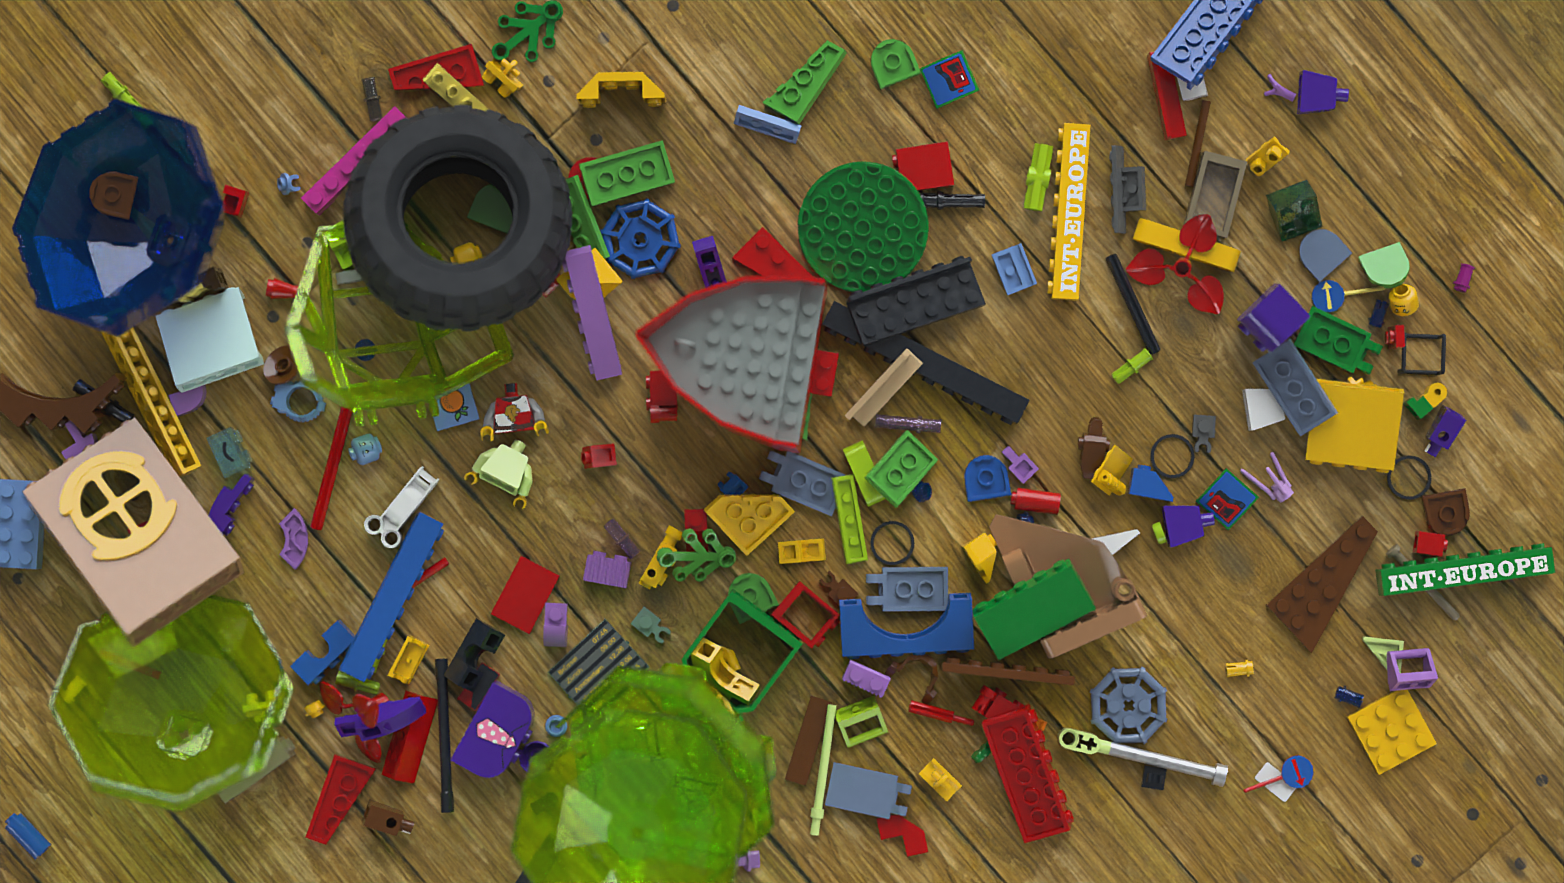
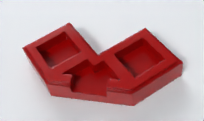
M898 814L890 815V819L876 818L881 840L903 836L907 857L928 852L924 830Z

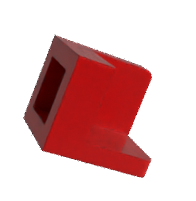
M225 185L223 190L225 197L221 211L242 218L249 192Z

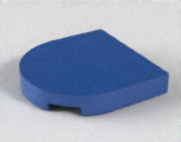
M982 455L974 458L967 465L964 481L968 502L1011 495L1007 468L998 458Z

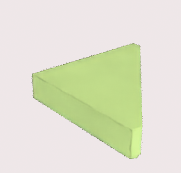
M1362 637V640L1386 670L1387 652L1403 650L1404 641ZM1397 659V665L1401 673L1402 659Z

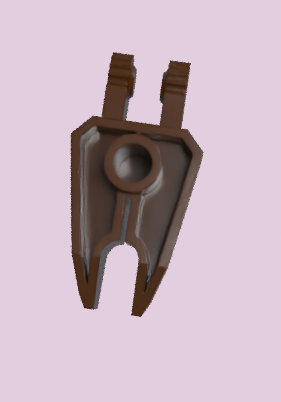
M1099 417L1091 418L1088 425V433L1083 432L1082 437L1078 438V450H1081L1080 467L1085 479H1093L1095 471L1104 462L1105 452H1108L1110 447V440L1106 439L1105 434H1102L1103 423Z

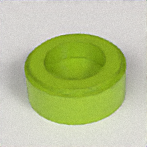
M1154 523L1152 528L1158 544L1166 543L1167 539L1161 523Z

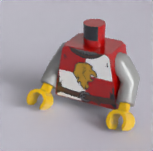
M517 383L504 384L505 397L496 398V401L490 404L484 416L483 428L480 431L482 441L485 435H490V441H493L494 434L535 430L536 435L539 436L538 432L541 429H545L546 434L549 433L543 410L528 395L518 396Z

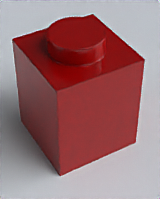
M1415 531L1412 553L1443 556V552L1446 553L1448 540L1445 539L1444 534Z

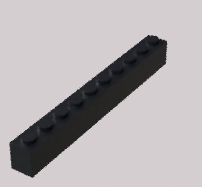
M834 301L822 323V326L825 327L824 331L833 336H836L837 333L844 336L843 341L853 346H856L857 343L862 345L848 307ZM901 334L864 346L863 351L873 356L876 353L884 357L883 361L890 365L908 349L923 363L914 372V374L917 373L923 376L922 381L932 386L934 383L943 386L941 389L943 392L951 396L956 393L962 396L961 401L971 406L973 403L982 406L981 411L991 416L993 412L1000 415V420L1008 425H1012V423L1018 424L1030 401Z

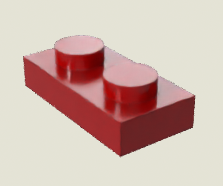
M1394 325L1388 327V331H1385L1384 340L1385 344H1388V349L1405 347L1404 325Z

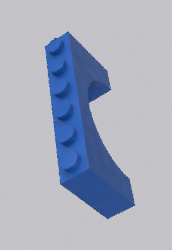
M971 593L949 594L947 607L939 620L927 629L911 634H896L876 626L865 614L861 599L839 600L842 657L857 659L860 656L869 655L871 658H878L882 654L898 657L904 655V653H912L913 655H924L925 652L945 654L947 651L952 650L965 653L969 649H974Z

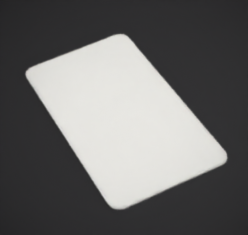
M1267 762L1255 776V779L1261 783L1280 776L1281 772ZM1283 779L1265 786L1284 802L1287 801L1296 789L1287 785Z

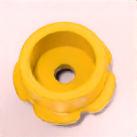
M320 700L312 702L304 707L307 713L305 716L310 715L313 719L324 713L322 709L325 705H322Z

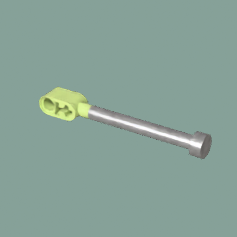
M1072 728L1061 729L1057 736L1059 744L1066 749L1087 754L1099 752L1210 779L1211 784L1223 787L1227 776V765L1216 763L1215 767L1101 740L1092 733ZM1067 732H1071L1074 735V740L1070 744H1064L1062 741L1063 735ZM1079 734L1081 735V740L1089 741L1092 738L1095 745L1087 749L1085 744L1079 743V747H1076L1079 742Z

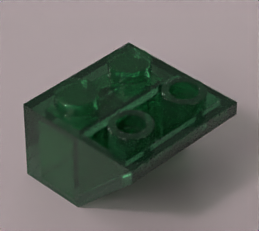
M1308 180L1266 195L1270 214L1282 242L1323 227L1317 195Z

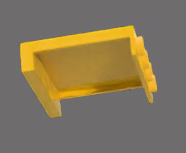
M1317 379L1338 413L1309 431L1305 460H1310L1309 463L1316 465L1328 462L1332 463L1334 467L1352 465L1354 469L1367 470V467L1376 468V471L1381 473H1388L1389 470L1394 471L1404 389Z

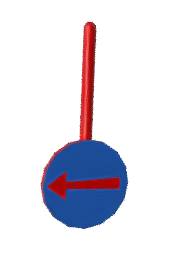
M1291 756L1283 763L1280 776L1245 788L1243 791L1247 793L1282 779L1290 787L1302 788L1312 780L1313 766L1303 756Z

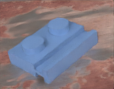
M1021 243L991 255L1007 296L1037 284Z

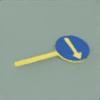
M1324 280L1314 287L1312 301L1316 308L1325 312H1333L1342 306L1344 296L1381 291L1386 288L1379 286L1344 292L1337 282Z

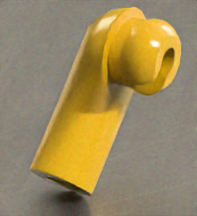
M721 646L725 662L734 671L741 669L735 652L732 649Z

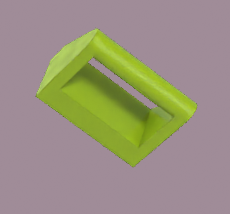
M875 696L836 710L835 717L847 748L888 733ZM876 715L878 716L881 724L880 727L848 738L845 727Z

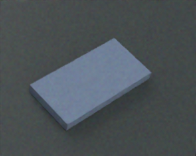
M1291 339L1282 343L1271 353L1268 352L1252 362L1299 436L1304 435L1338 413Z

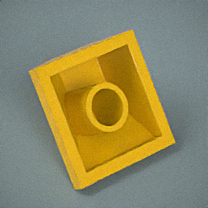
M594 248L592 254L603 297L605 298L623 281L599 251ZM569 271L563 272L556 280L566 293L576 300L574 292H569L567 280L570 279Z

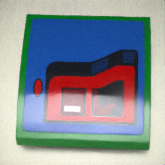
M963 50L920 68L936 109L980 91Z
M1225 468L1195 502L1208 513L1212 512L1214 519L1229 530L1259 497Z

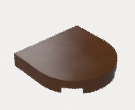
M118 172L101 174L92 182L90 187V199L93 206L104 215L130 220L139 177Z
M1466 488L1421 496L1425 520L1434 532L1447 536L1455 535L1466 526L1470 517Z

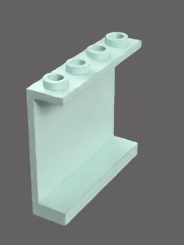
M239 287L227 288L223 293L207 295L202 300L187 302L182 307L167 309L161 314L156 315L174 383L181 393L264 365L263 358L257 349L243 302L245 297Z

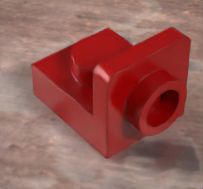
M615 443L582 447L581 461L584 464V468L617 465Z

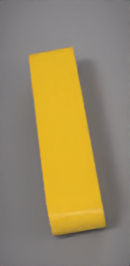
M1139 218L1133 240L1183 257L1186 256L1190 246H1185L1180 242V230ZM1216 242L1214 247L1207 252H1198L1193 249L1189 259L1229 272H1235L1241 251Z

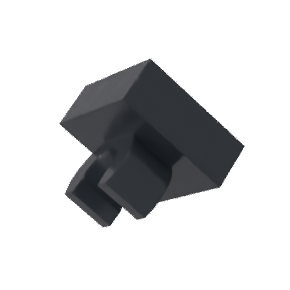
M1144 765L1141 787L1164 790L1167 769Z

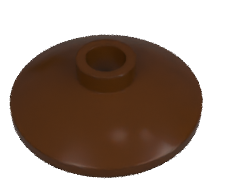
M285 345L275 349L264 363L263 373L265 378L270 383L276 385L285 384L294 379L303 366L301 351L292 345Z

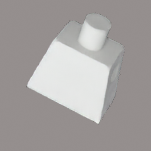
M1270 389L1242 390L1248 431L1285 420L1284 411Z

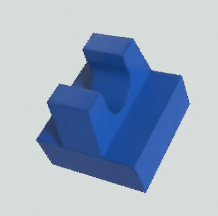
M728 472L726 475L730 480L726 484L720 481L718 483L720 490L725 495H742L748 486L736 474Z

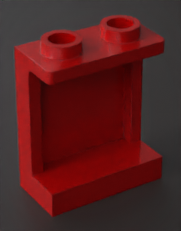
M948 141L900 148L895 150L896 155H892L893 168H898V172L911 181L918 191L954 186Z

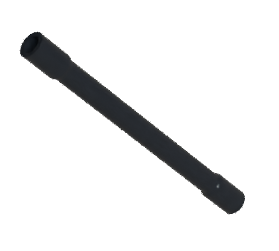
M448 658L435 659L441 773V813L454 812L450 760L448 678L444 676L448 668Z

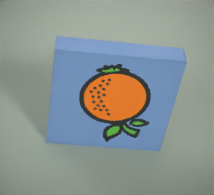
M468 377L425 389L437 431L480 419Z

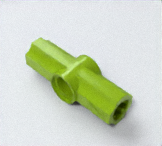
M1034 144L1031 166L1028 168L1026 179L1027 190L1024 209L1042 212L1045 192L1050 181V163L1053 146Z

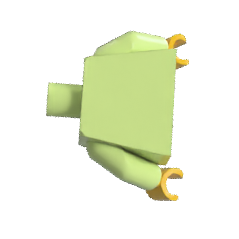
M514 440L511 447L501 444L498 448H491L483 452L474 463L473 471L466 473L464 479L467 480L471 474L475 478L471 485L476 484L479 478L514 496L518 492L519 496L515 497L513 505L515 507L516 501L520 499L524 502L522 507L524 509L527 504L525 496H528L533 482L531 466L527 464L528 457L522 454L526 445L519 440Z

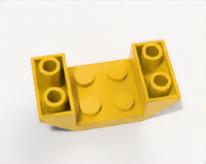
M598 72L576 95L578 103L583 105V108H595L596 104H601L600 87H604V90H617V86H625L627 90H638L639 86H642L643 101L649 107H660L661 103H666L665 93L643 72Z

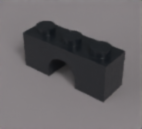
M476 618L444 676L456 685L473 692L484 674L477 666L480 655L485 651L495 654L505 634L490 624Z

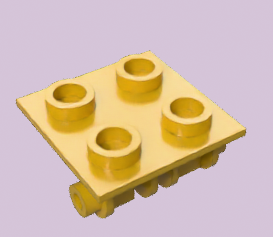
M1114 445L1107 452L1100 468L1095 471L1091 482L1109 496L1112 492L1118 496L1125 494L1126 485L1120 479L1133 459Z

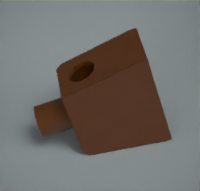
M369 799L362 818L364 826L397 836L399 831L411 834L414 826V821L404 818L403 811ZM389 818H395L393 823H387L386 821Z

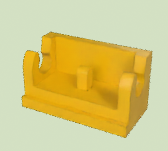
M411 635L407 636L388 676L399 679L404 684H410L430 645Z

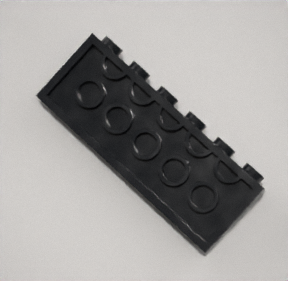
M964 256L954 258L952 263L946 265L938 263L932 266L931 270L924 272L923 269L911 273L910 277L903 278V276L892 279L889 284L883 285V283H878L871 286V290L865 292L857 290L850 293L846 304L862 347L985 306L984 297L971 266V257L964 258Z

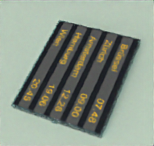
M604 619L547 673L568 694L567 696L593 720L650 666L629 645V641H626Z

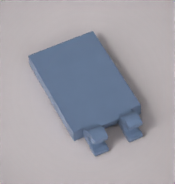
M770 451L767 459L778 463L774 475L762 471L759 479L772 484V492L832 516L836 505L831 478L845 474L792 452H786V455L783 456Z
M882 567V574H866V583H878L879 596H866V605H882V611H945L947 607L948 567Z
M834 762L825 805L890 819L891 813L906 816L908 807L896 805L898 792L911 794L912 785L898 783L899 776Z

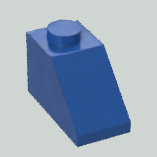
M1138 464V468H1132L1127 494L1173 502L1174 497L1158 474L1151 471L1150 466Z

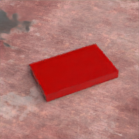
M520 556L491 615L530 634L560 575Z

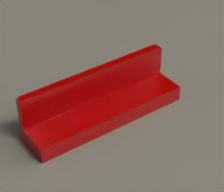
M1154 51L1149 52L1147 59L1164 140L1185 137L1187 133L1175 76L1152 62L1151 56Z
M405 690L403 699L420 697L426 708V713L411 724L393 732L381 775L397 781L414 783L438 701L435 698Z

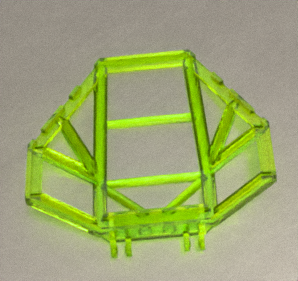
M403 221L407 234L421 251L434 259L445 262L441 258L442 255L431 245L427 246L408 229V224ZM344 224L318 227L284 330L303 386L344 408H349L354 412V419L358 426H364L365 423L362 411L367 410L370 424L375 425L378 422L375 409L416 404V411L420 419L425 418L427 415L424 403H429L431 415L438 417L440 414L437 403L438 399L512 361L514 354L502 323L487 326L495 352L446 377L434 342L457 329L435 330L415 321L419 337L418 341L338 350L334 299L373 294L367 286L333 290L329 242L346 240ZM316 271H318L322 320L309 297ZM303 311L314 332L299 325ZM304 343L326 354L336 386L314 374ZM417 349L400 376L395 379L382 380L347 359L348 357ZM425 355L431 374L410 377ZM345 368L369 382L350 384Z

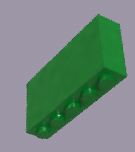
M1067 559L1065 561H1057L1052 568L1046 571L1041 570L1035 573L1033 578L1027 581L1022 580L1016 583L1014 588L1008 591L997 593L993 599L987 602L982 601L978 603L972 611L974 619L998 660L1096 610V607L1071 560Z

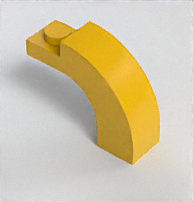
M702 638L691 653L692 663L701 678L725 698L731 700L733 697L749 705L760 690V684L740 675L725 662L721 646Z

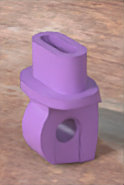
M749 848L743 850L742 855L725 857V865L743 866L746 871H751L752 868H760L759 850L750 851Z

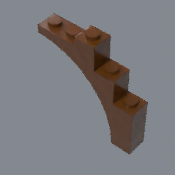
M120 372L114 374L102 386L88 394L77 397L57 398L30 392L15 384L6 375L1 373L0 411L18 428L24 425L29 426L38 418L50 430L62 429L65 423L71 421L83 433L95 432L102 425L101 420L105 416L101 411L110 403L109 398L113 394L117 395L124 388L123 383L127 377Z

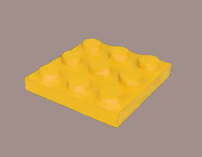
M1408 690L1393 691L1347 716L1378 775L1437 744Z

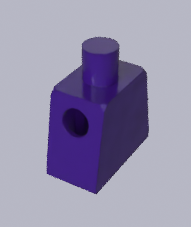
M1302 70L1299 73L1297 114L1333 111L1336 101L1348 102L1349 89L1337 88V78L1307 70Z
M1161 506L1168 547H1175L1203 537V527L1215 525L1213 513L1200 514L1199 506Z

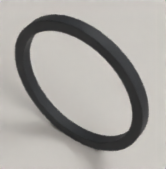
M1168 434L1162 436L1154 443L1150 458L1152 466L1160 475L1167 478H1177L1185 475L1191 469L1195 454L1191 443L1186 438L1177 434ZM1170 437L1183 440L1191 451L1189 466L1182 473L1176 475L1162 472L1154 461L1156 446L1162 440Z
M1403 456L1396 459L1395 465L1404 459L1419 461L1427 471L1428 481L1424 490L1419 494L1404 496L1394 489L1391 483L1392 470H1389L1387 482L1391 491L1396 496L1408 500L1424 495L1429 489L1432 479L1430 468L1426 462L1416 456Z
M888 521L882 523L874 530L870 544L874 556L879 561L888 565H897L905 562L911 556L915 542L911 530L906 525L897 521ZM890 524L903 527L911 538L909 553L902 560L896 562L883 560L878 556L874 548L876 533L882 527Z

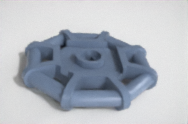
M1142 666L1141 668L1115 669L1113 667L1097 686L1090 690L1092 719L1090 721L1114 743L1146 744L1148 743L1147 740L1164 722L1167 723V689L1160 685L1145 670L1146 668ZM1119 677H1136V680L1131 684H1121ZM1143 679L1154 692L1148 694L1139 686L1141 680ZM1115 680L1117 686L1108 695L1102 693ZM1157 696V714L1151 712V698ZM1100 697L1106 699L1107 703L1106 713L1102 715L1100 714ZM1125 700L1128 702L1133 700L1134 704L1132 706L1134 709L1132 711H1124L1125 705L1123 702ZM1149 716L1156 718L1143 732L1141 729L1142 723ZM1109 717L1118 725L1116 732L1103 720ZM1123 728H1136L1138 734H1121Z

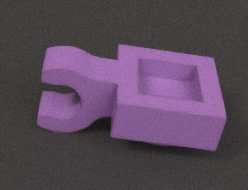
M1008 446L1002 451L1006 458L1012 462L1008 469L1022 484L1039 470L1025 453L1018 456Z

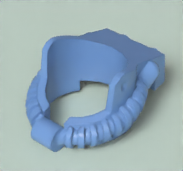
M305 380L295 381V383L289 381L281 385L275 384L274 391L276 393L274 397L272 396L270 404L272 407L277 408L279 413H286V416H289L293 421L309 422V420L312 421L313 418H317L321 411L324 412L326 403L323 402L324 397H322L321 390L315 384ZM307 388L311 390L318 401L316 409H313L306 415L296 414L289 404L290 396L296 389Z

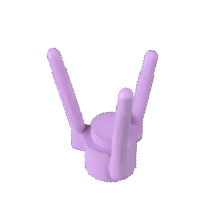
M1271 452L1270 456L1282 480H1278L1269 467L1266 468L1267 473L1275 483L1271 486L1273 491L1244 469L1240 470L1250 481L1266 492L1272 500L1277 499L1279 503L1285 501L1294 493L1290 488L1292 485L1287 480L1274 452Z

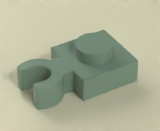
M645 606L631 622V625L647 637L651 632L655 634V639L659 643L664 642L659 637L661 631H665L668 634L671 633L669 628L658 625L661 619Z

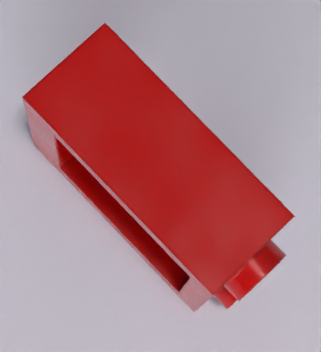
M800 580L771 614L810 648H813L814 645L819 647L826 639L824 633L828 629L832 631L840 622L838 619L840 614ZM802 591L831 614V617L811 640L782 616Z

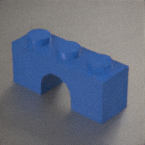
M337 620L322 635L329 645L328 654L324 658H317L307 650L290 666L307 685L319 683L325 677L323 672L328 667L332 670L341 661L339 657L344 652L347 653L355 635L341 620Z

